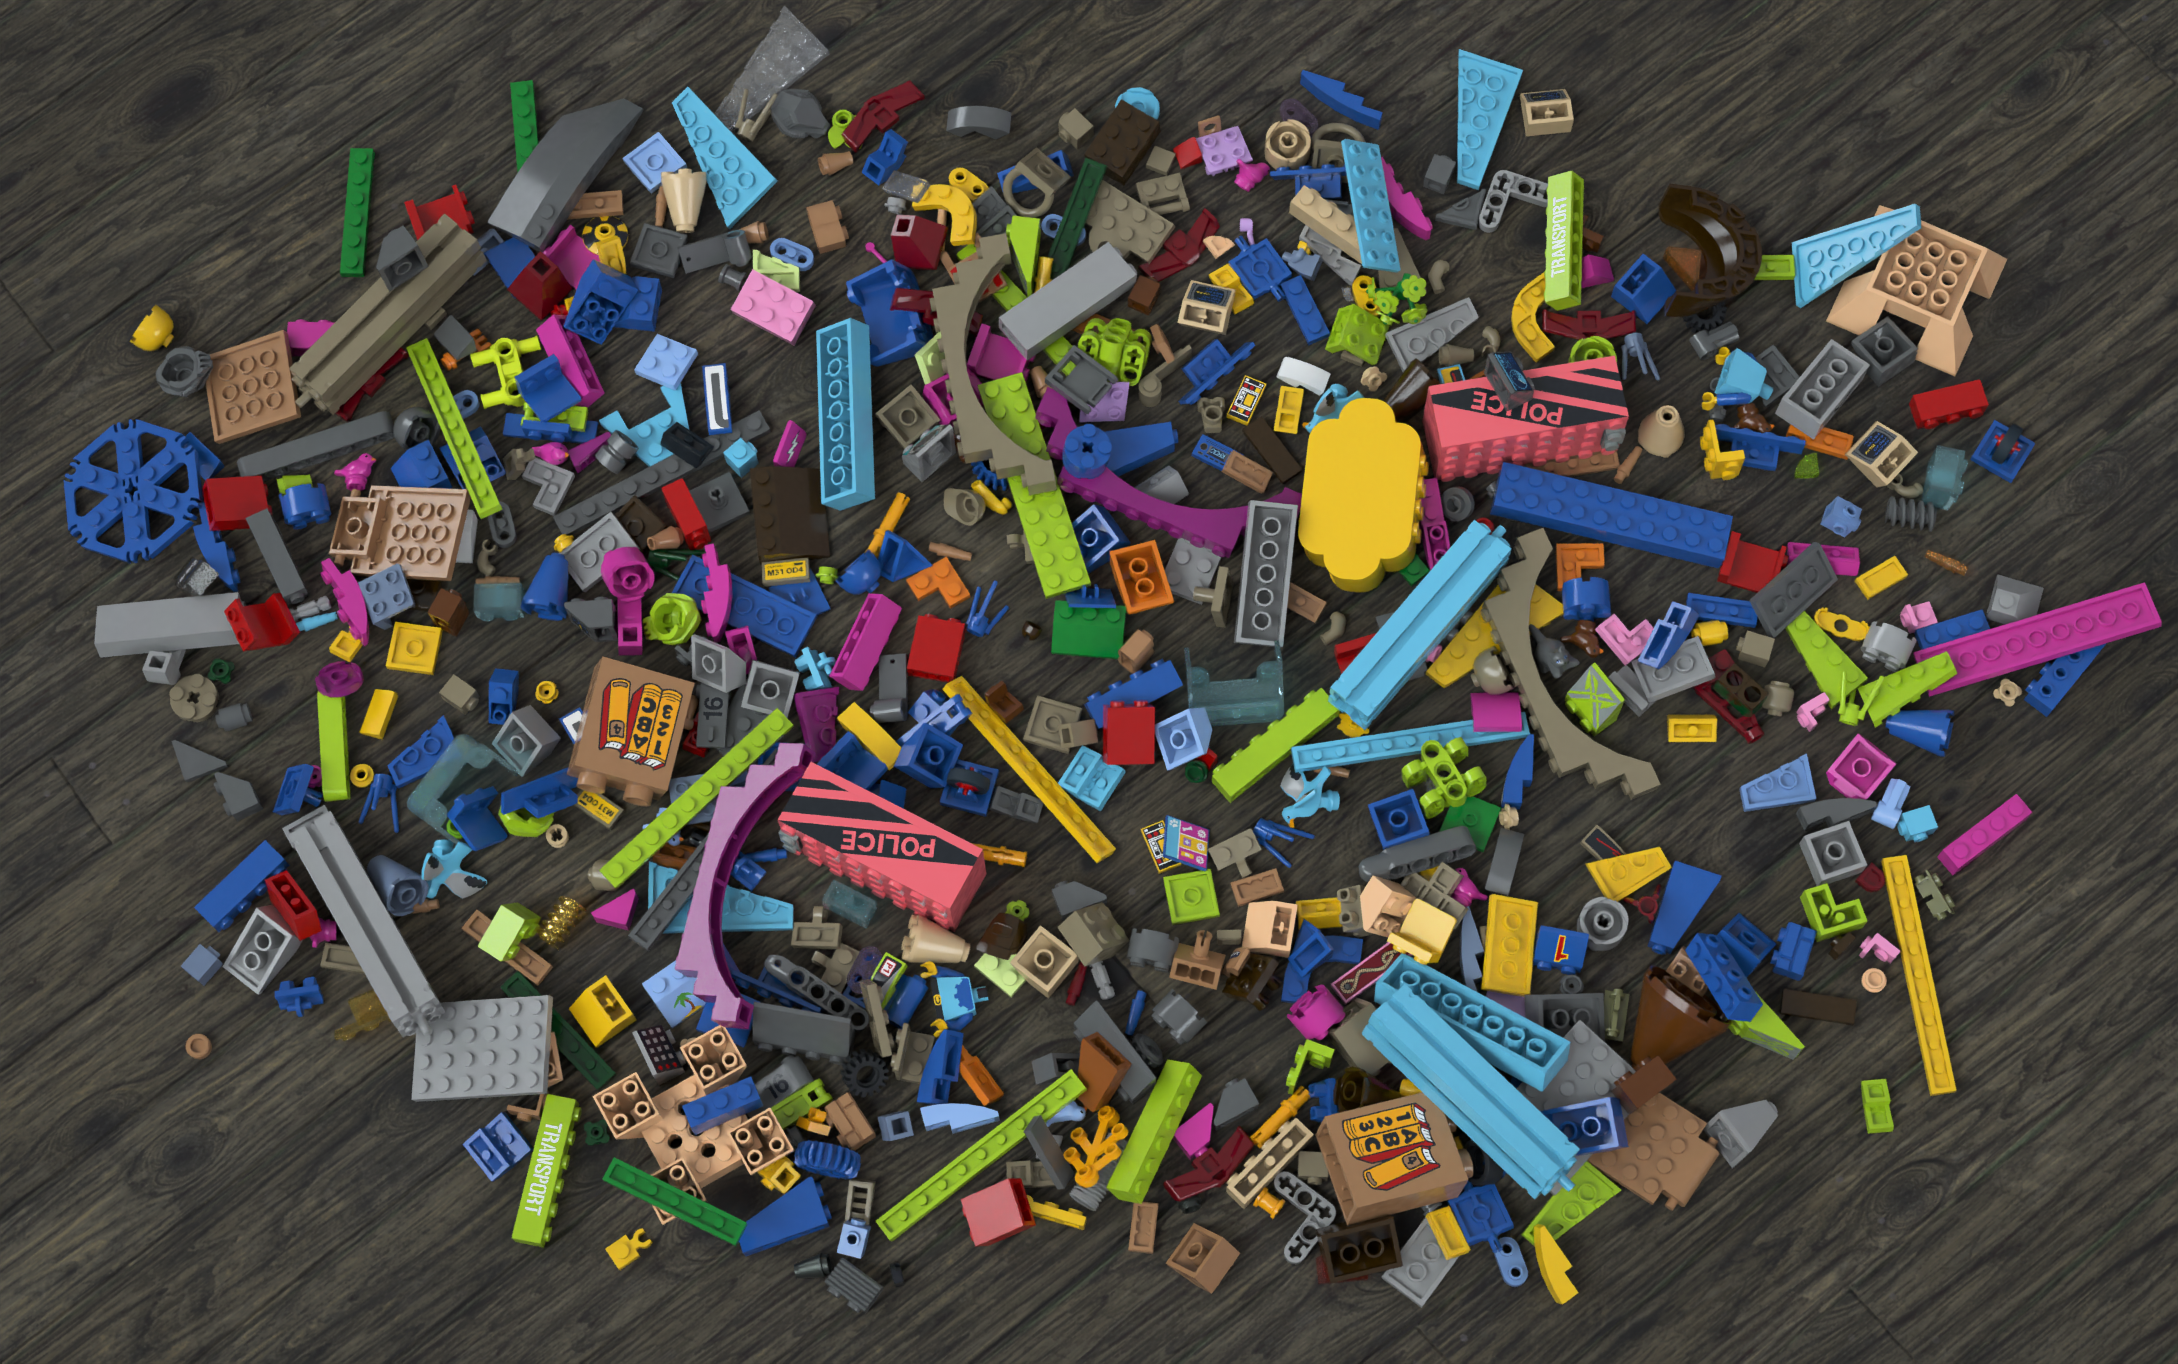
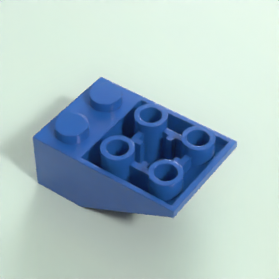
M593 259L580 279L564 323V328L602 345L638 291L631 277Z

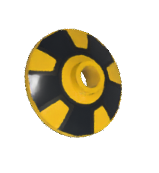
M614 216L591 219L585 225L582 233L585 247L595 255H598L596 242L617 235L620 237L623 249L628 241L627 227L620 219ZM604 230H607V231H608V233H605V234H603V233H601V232L604 231Z

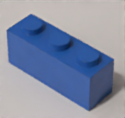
M748 1077L687 1103L682 1107L694 1135H697L763 1107V1103L752 1078Z

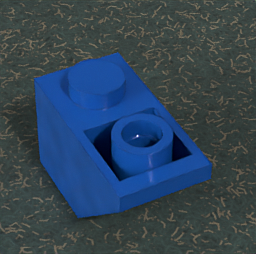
M495 668L489 680V723L504 725L510 714L516 710L519 692V671Z

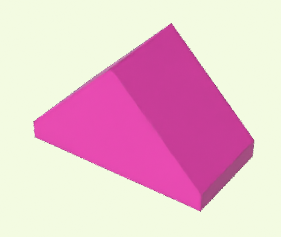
M1589 254L1582 258L1581 288L1614 281L1608 259Z
M634 889L591 912L597 923L629 931L639 898Z

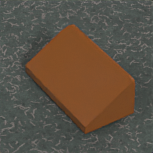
M667 842L653 855V863L679 871L697 848L680 844L672 846Z

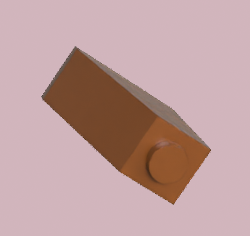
M1098 1032L1083 1038L1081 1041L1078 1078L1087 1089L1078 1099L1092 1112L1108 1105L1132 1065Z

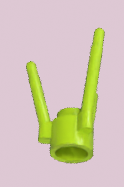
M1843 671L1838 714H1840L1839 722L1858 726L1859 720H1864L1866 711L1879 690L1884 676L1879 677L1861 711H1859L1860 706L1854 704L1856 690L1850 694L1849 702L1845 704L1847 673Z

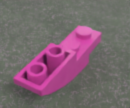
M1382 157L1391 216L1414 235L1424 240L1430 239L1431 229H1433L1432 223L1428 217H1424L1421 211L1422 205L1420 200L1414 198L1412 192L1404 194L1400 182L1396 183L1393 177L1394 171L1389 163L1386 164Z
M1437 478L1424 480V484H1426V497L1421 498V507H1424L1423 521H1419V528L1422 532L1421 538L1430 571L1450 549Z
M714 544L705 545L706 553L702 554L705 568L709 567L710 575L706 576L708 588L711 591L704 592L705 600H701L703 613L708 614L709 622L705 623L708 637L712 636L715 643L721 641L729 621L732 605V578L729 566L727 564L720 565L717 549Z
M328 558L321 562L323 569L321 576L327 585L331 584L334 588L333 593L337 598L339 606L337 614L343 623H348L353 638L355 640L359 639L366 646L369 641V623L360 587L350 570L341 574L331 559Z

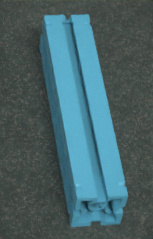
M1474 520L1340 675V678L1330 687L1328 702L1342 713L1348 714L1353 722L1366 730L1373 719H1376L1498 576L1500 570L1507 565L1512 548L1502 538L1506 529L1499 525L1490 535L1491 530L1484 523L1479 524Z
M1406 984L1372 1013L1362 1035L1368 1041H1372L1374 1047L1522 1188L1527 1189V1193L1536 1199L1541 1193L1544 1196L1547 1195L1556 1182L1560 1183L1568 1192L1573 1189L1575 1184L1566 1175L1577 1162L1575 1156L1580 1149L1573 1142H1569L1567 1136L1418 995H1414Z

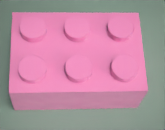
M752 269L731 311L735 315L794 346L816 305L812 300Z

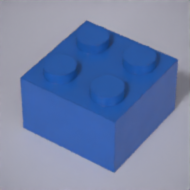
M1413 789L1368 804L1370 815L1383 850L1430 835Z

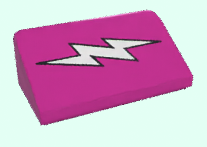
M791 420L787 422L774 456V466L795 467L805 441L806 432Z

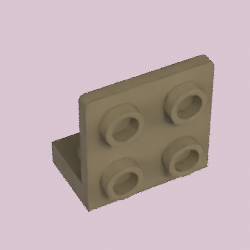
M903 1023V1028L898 1029L896 1035L898 1052H893L891 1059L892 1072L895 1073L897 1080L920 1084L924 1068L934 1046L935 1036L911 1032L909 1024Z

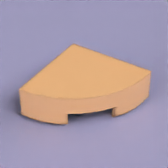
M1209 236L1203 240V243L1215 259L1235 246L1230 239L1221 236Z

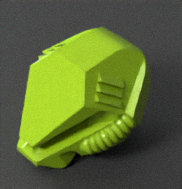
M666 593L654 603L650 616L643 619V631L646 639L661 640L667 645L686 643L696 631L701 621L695 599L685 594Z
M500 806L498 812L508 832L515 836L538 837L549 829L554 820V813L537 819L524 807L503 815Z

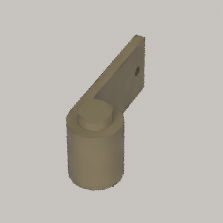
M1190 345L1184 349L1180 348L1173 353L1174 361L1168 364L1164 362L1140 380L1139 400L1141 404L1146 407H1154L1160 403L1162 398V385L1160 381L1191 359L1192 348Z

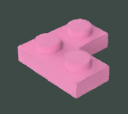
M1613 614L1595 630L1626 666L1642 653L1654 628L1645 619L1629 631L1620 619Z

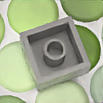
M1849 821L1805 835L1799 843L1816 886L1826 883L1830 884L1862 873L1867 866Z

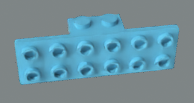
M1344 139L1341 141L1362 266L1364 268L1397 273L1401 269L1379 145Z

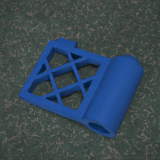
M874 953L871 957L867 955L864 957L843 993L845 997L865 1009L863 997L855 998L851 996V993L855 987L860 986L859 979L861 976L862 980L866 979L864 971L870 963L877 967L882 958ZM904 974L901 976L895 987V993L884 1008L888 1015L889 1024L902 1029L903 1023H909L928 990V987L925 985L926 980L915 974L913 977Z

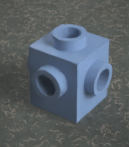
M1837 496L1826 506L1821 525L1845 538L1851 531L1855 532L1861 523L1859 517L1862 509Z

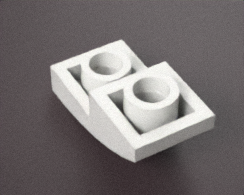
M1289 357L1283 358L1277 374V378L1296 388L1301 385L1319 396L1324 393L1330 377V373L1323 369Z

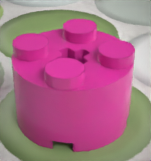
M621 547L605 553L601 565V576L613 596L621 601L630 602L642 598L644 592L648 588L651 589L654 583V572L637 547Z
M1324 985L1316 986L1315 988L1318 991L1313 994L1310 991L1303 994L1290 1008L1292 1015L1287 1014V1018L1308 1040L1316 1038L1318 1041L1322 1040L1329 1033L1327 1029L1334 1023L1337 1024L1342 1021L1346 1016L1343 1012V1006Z

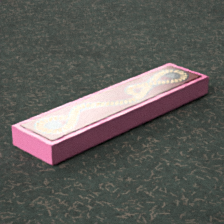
M1390 942L1386 943L1331 984V987L1345 1005L1375 984L1400 956L1401 953L1393 949V944ZM1408 952L1406 953V955H1408V956H1410V957L1413 956L1412 954H1410V953H1408Z

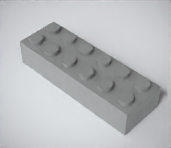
M1255 500L1248 502L1234 643L1283 647L1298 505Z

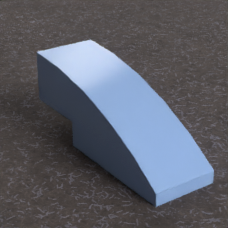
M949 1103L920 1108L926 1131L950 1125L954 1134L1000 1121L998 1111L970 1104Z

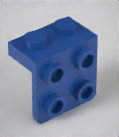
M849 731L817 763L820 767L866 790H869L888 769L884 762L865 750L855 735Z
M493 786L486 789L479 788L469 795L462 794L454 800V806L447 813L448 818L474 851L500 843L507 838V833L487 808L498 795Z

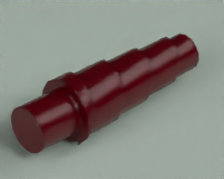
M1082 962L1078 965L1067 991L1068 996L1065 1003L1071 1006H1075L1077 998H1080L1087 971V966H1084Z

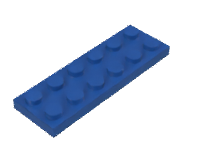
M692 554L672 593L685 594L694 598L698 610L702 613L701 600H705L704 592L711 591L708 588L706 576L710 575L709 567L705 568L703 559ZM731 573L732 605L727 625L735 629L748 626L752 637L796 658L817 619V615Z

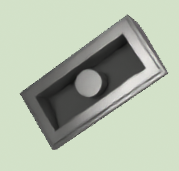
M452 315L434 333L435 338L456 360H460L477 351L473 337Z

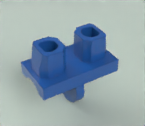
M739 851L730 875L752 891L766 875V871Z
M315 977L305 978L303 980V987L295 988L294 982L290 980L280 983L279 991H275V999L279 1003L280 1010L296 1011L298 1017L304 1016V1009L312 1008V1005L324 1004V997Z
M1328 1078L1308 1086L1310 1098H1319L1320 1106L1311 1107L1310 1120L1322 1123L1325 1116L1339 1113L1338 1110L1340 1109L1333 1101L1335 1078Z

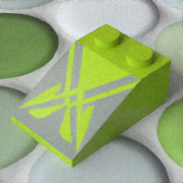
M1012 216L1011 224L1007 223L1006 235L1011 249V257L1028 298L1034 292V277L1036 276L1041 241L1040 219Z
M1593 663L1567 692L1565 705L1572 714H1576L1579 717L1582 728L1587 733L1591 732L1593 736H1596L1617 720L1625 699L1598 665Z
M1759 995L1758 997L1763 1005L1751 1022L1731 1020L1732 1023L1729 1029L1735 1035L1739 1034L1741 1038L1792 1060L1805 1047Z

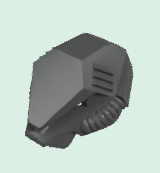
M786 89L778 94L771 106V116L782 134L801 139L809 135L813 138H819L827 133L830 124L821 112L822 107L815 95L808 92L809 90Z
M182 346L175 348L166 355V359L156 370V381L164 392L188 398L190 394L204 387L213 369V362L210 355L199 350L195 351L192 347Z

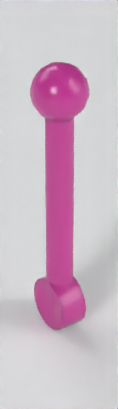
M872 242L866 244L867 252H872L882 263L887 262L875 249Z

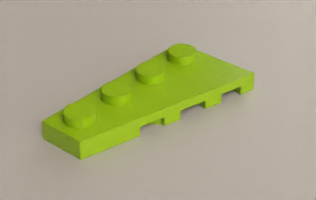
M1805 611L1785 628L1798 652L1803 656L1808 670L1812 672L1821 693L1825 692L1829 698L1828 705L1831 710L1840 703L1843 671L1847 673L1846 697L1867 681L1868 677Z

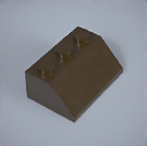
M1391 1215L1351 1225L1343 1222L1316 1229L1321 1256L1330 1283L1403 1266L1394 1219Z

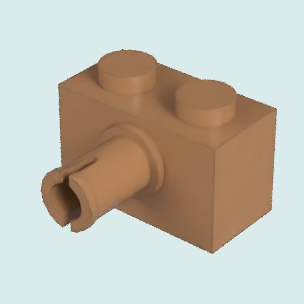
M1200 930L1197 932L1195 947L1179 943L1173 958L1169 978L1217 990L1226 955L1209 951L1212 934L1207 931L1204 940L1205 930Z

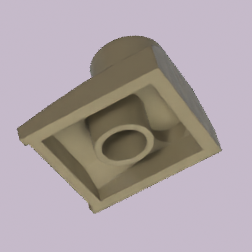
M909 385L875 413L880 424L892 434L904 449L919 439L927 429H931L940 421L939 417L912 385Z

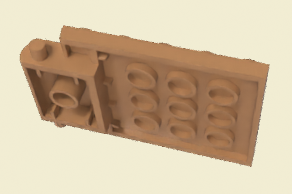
M371 486L368 498L360 497L361 491L357 489H352L350 497L342 498L329 555L335 557L334 565L343 566L345 559L353 560L350 570L353 576L370 577L398 563L402 566L406 579L452 580L471 499L467 489Z
M1658 1093L1624 1119L1629 1147L1594 1153L1587 1161L1651 1205L1655 1203L1662 1193L1669 1198L1665 1206L1673 1211L1677 1204L1685 1207L1719 1156V1152L1715 1149L1718 1141L1713 1137H1710L1707 1142L1700 1139L1699 1135L1707 1123L1663 1094Z

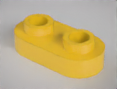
M956 168L949 175L950 186L964 192L971 202L988 189V186L965 168ZM958 176L964 177L962 180L956 179ZM975 189H980L981 192H980V193H975L974 190H975Z
M1359 276L1352 284V293L1356 305L1378 318L1380 314L1376 313V311L1381 312L1380 307L1374 304L1373 298L1368 297L1366 293L1368 287H1360L1361 284H1366L1367 286L1372 284V278ZM1372 304L1374 305V308L1369 309L1367 308V305Z

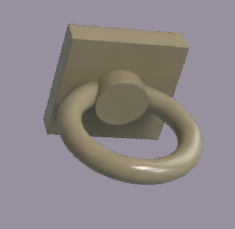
M1329 123L1319 127L1311 138V146L1314 151L1313 169H1321V166L1326 164L1335 165V168L1344 167L1345 164L1341 142L1320 140L1322 136L1330 132H1342L1353 137L1355 141L1365 142L1363 135L1353 126L1344 123ZM1342 176V182L1348 183L1347 176Z
M1036 147L1007 174L1003 183V195L1006 203L1016 214L1022 217H1040L1050 209L1054 200V193L1063 187L1071 176ZM1024 175L1034 186L1045 193L1044 201L1039 207L1027 209L1016 202L1012 194V184L1018 176Z

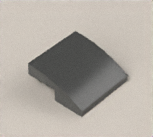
M989 187L972 202L977 214L976 233L982 238L1006 233L1007 223L1011 224L1012 216H1017L993 187Z

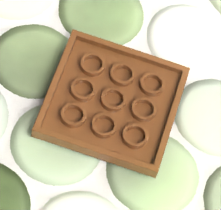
M281 330L210 354L213 369L206 381L214 441L221 444L301 417L300 407L295 403L298 399L297 387L292 380L294 376L289 370L293 363L288 333Z

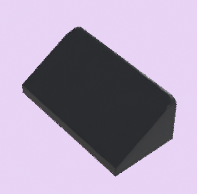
M678 422L668 428L663 433L661 445L694 468H698L714 448L713 445Z

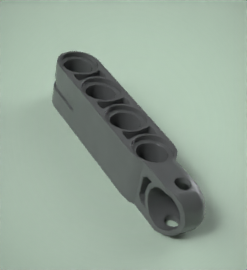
M1458 826L1386 848L1380 854L1367 857L1359 864V875L1365 882H1369L1372 876L1386 880L1397 879L1437 867L1441 862L1447 864L1467 858L1474 854L1477 848L1468 827Z
M769 955L766 958L764 966L772 976L783 982L789 990L808 1003L820 1007L824 1014L851 1019L852 1015H859L863 1020L862 1026L853 1025L855 1033L861 1032L868 1025L869 1016L864 1009L805 968L796 966L783 956ZM791 974H800L803 978V983L800 985L794 984L791 981ZM811 988H820L823 992V997L820 999L814 998L811 994ZM839 1001L843 1006L842 1012H834L831 1008V1002Z

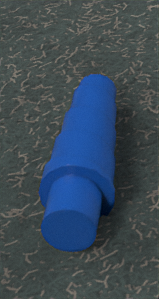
M777 848L744 854L753 862L778 861V859L788 858L786 849L777 850Z
M1137 991L1135 999H1132L1126 1025V1035L1133 1036L1144 1010V1001L1147 993L1143 991Z

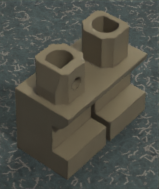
M1356 885L1337 891V899L1341 902L1339 921L1343 925V932H1353V935L1356 937L1373 934L1363 929L1360 895L1366 887L1363 885Z

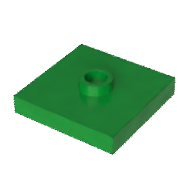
M1467 796L1462 806L1449 807L1439 832L1458 826H1466L1476 845V850L1484 852L1501 807L1473 796Z

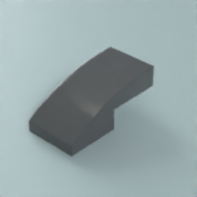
M996 786L988 809L1036 824L1039 820L1043 802L1025 793L1018 794Z

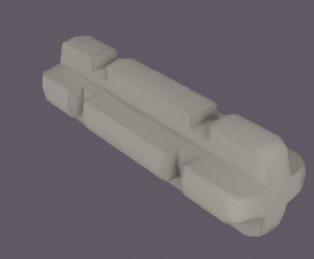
M327 596L318 598L316 602L312 600L297 606L295 610L293 608L289 610L295 622H297L299 618L304 619L320 613L319 610L325 611L330 609L331 603Z
M1103 961L1089 965V967L1092 966L1093 968L1091 972L1097 988L1100 987L1101 989L1099 990L1101 999L1108 1000L1114 997L1115 992L1113 987L1109 986L1111 982L1104 965H1101Z

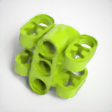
M1094 318L1087 323L1085 331L1078 342V348L1118 378L1117 382H1129V386H1133L1139 382L1142 371L1148 362L1152 337L1145 329L1132 331L1131 323L1125 319L1115 318L1106 324L1103 320ZM1094 326H1098V334L1094 332ZM1139 336L1143 337V341H1145L1143 344L1138 342ZM1088 346H1091L1090 352H1086ZM1137 356L1135 363H1132V357ZM1125 371L1136 372L1137 377L1135 379H1128L1125 376Z
M1462 737L1451 740L1444 748L1435 740L1426 741L1421 747L1422 762L1420 759H1417L1402 768V780L1407 788L1424 781L1427 783L1429 777L1436 789L1425 793L1419 800L1421 811L1426 819L1437 816L1444 810V807L1462 806L1467 796H1474L1486 788V776L1479 766L1468 770L1464 774H1460L1455 766L1466 756L1468 757V747ZM1429 751H1435L1438 753V755L1436 757L1430 758L1426 755V753H1428ZM1440 771H1447L1450 775L1448 777H1440L1438 773Z

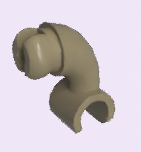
M1487 326L1483 330L1482 336L1488 339L1490 345H1486L1483 348L1482 357L1485 353L1497 352L1500 347L1498 331L1491 326Z
M1899 473L1894 478L1897 484L1891 481L1887 485L1889 489L1895 490L1898 494L1908 499L1917 498L1924 491L1920 483H1915L1913 486H1903L1901 484L1903 478Z
M487 539L482 543L483 549L478 556L477 566L482 574L492 576L496 569L490 564L488 556L495 555L498 551V546L494 545L491 550H487V546L490 545V540Z

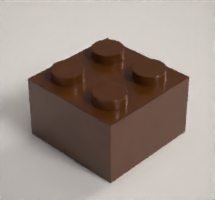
M1648 1056L1633 1068L1635 1070L1634 1074L1628 1071L1614 1082L1616 1088L1611 1092L1616 1098H1620L1621 1105L1629 1115L1676 1080L1659 1056H1656L1654 1059Z

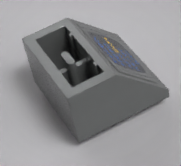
M597 597L594 600L585 601L584 599L577 598L572 599L571 602H564V607L571 622L594 642L618 641V613L612 599Z

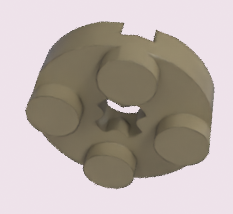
M200 674L182 678L169 692L171 707L182 720L202 722L211 717L217 709L216 705L219 700L218 690L208 678ZM192 694H200L198 703L195 704L193 701L189 703Z

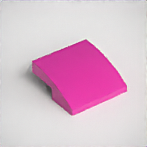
M1471 693L1473 732L1522 731L1518 693H1503L1499 695Z

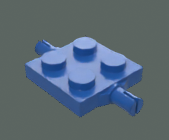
M1243 236L1236 238L1234 242L1241 249V252L1238 256L1228 261V264L1240 277L1242 285L1253 297V300L1269 292L1273 293L1278 302L1281 299L1284 300L1286 295L1279 286L1292 277V272L1266 238L1258 244L1249 246Z
M1467 1181L1463 1188L1464 1192L1458 1198L1448 1200V1205L1469 1246L1481 1241H1488L1493 1253H1497V1249L1500 1252L1503 1248L1497 1237L1501 1233L1514 1229V1224L1495 1184L1473 1187L1472 1183Z

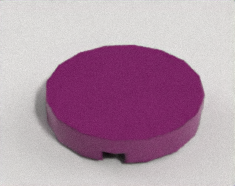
M345 661L326 665L319 671L318 677L316 676L315 678L318 691L328 697L349 695L357 691L364 680L361 667L352 662L351 664H346Z

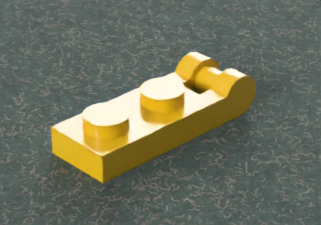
M1027 1195L1033 1216L1084 1230L1087 1219L1085 1216H1082L1083 1212L1071 1208L1068 1211L1059 1209V1205L1052 1202H1045L1043 1205L1034 1202L1033 1198Z

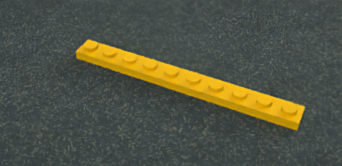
M963 676L947 683L942 690L950 699L960 694L964 706L973 713L968 719L1095 862L1099 863L1112 855L1116 850L1112 843Z
M1907 855L1883 858L1881 863L1930 1096L1955 1093L1954 1076Z

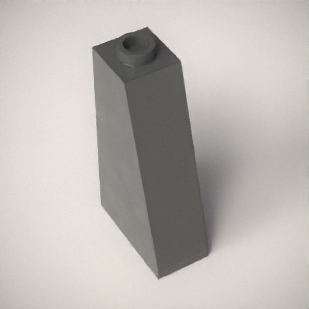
M264 509L247 517V523L284 600L288 605L302 602L305 597L309 596L308 590L273 516L268 509Z

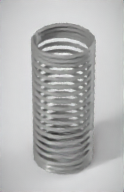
M1108 1133L1107 1137H1105V1140L1108 1137H1110L1112 1133ZM1124 1139L1116 1143L1122 1151L1121 1155L1128 1143ZM1121 1155L1103 1167L1100 1172L1098 1171L1099 1180L1094 1186L1084 1189L1076 1182L1077 1186H1074L1071 1193H1069L1070 1196L1084 1207L1096 1211L1097 1207H1099L1098 1202H1102L1100 1198L1103 1199V1195H1106L1105 1191H1109L1106 1186Z

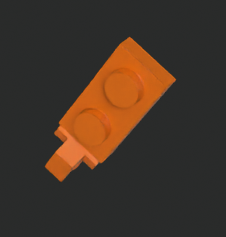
M1791 424L1786 434V437L1795 436L1800 440H1806L1805 448L1845 460L1848 459L1845 454L1851 448L1854 438L1853 435L1824 427L1813 440Z
M962 1045L959 1072L963 1079L968 1083L984 1107L1000 1100L1004 1096L1003 1091L979 1058L971 1056Z

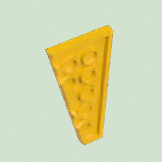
M1535 584L1530 601L1529 625L1532 624L1540 629L1563 615V604ZM1497 585L1486 600L1506 592L1501 591L1499 585ZM1483 604L1426 671V675L1443 688L1448 687L1472 671L1474 660L1479 653L1492 646H1495L1498 650L1494 652L1495 655L1502 652L1499 644H1495L1490 634L1492 629L1489 622L1485 623L1481 615Z

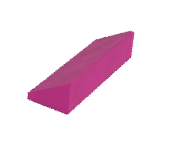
M1788 542L1787 555L1789 557L1787 566L1811 544ZM1821 545L1835 574L1857 576L1860 565L1859 548Z

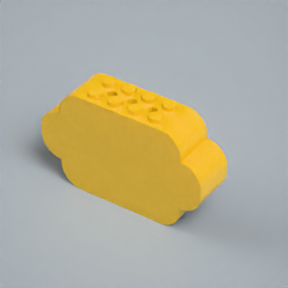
M1371 398L1352 400L1344 406L1339 419L1321 421L1312 429L1308 439L1298 537L1309 560L1318 566L1326 567L1334 584L1340 589L1349 592H1368L1375 589L1382 582L1385 571L1394 572L1407 567L1415 556L1416 544L1421 543L1422 532L1419 529V521H1423L1424 507H1421V498L1426 497L1424 476L1428 475L1429 463L1426 462V455L1416 430L1407 424L1397 423L1393 410L1382 400Z

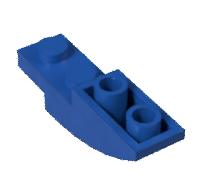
M200 502L199 504L202 508H199L202 524L193 526L199 548L217 577L234 593L239 592L237 583H240V576L238 570H234L233 562L236 561L233 548H229L226 542L222 540L220 531H210L205 504Z

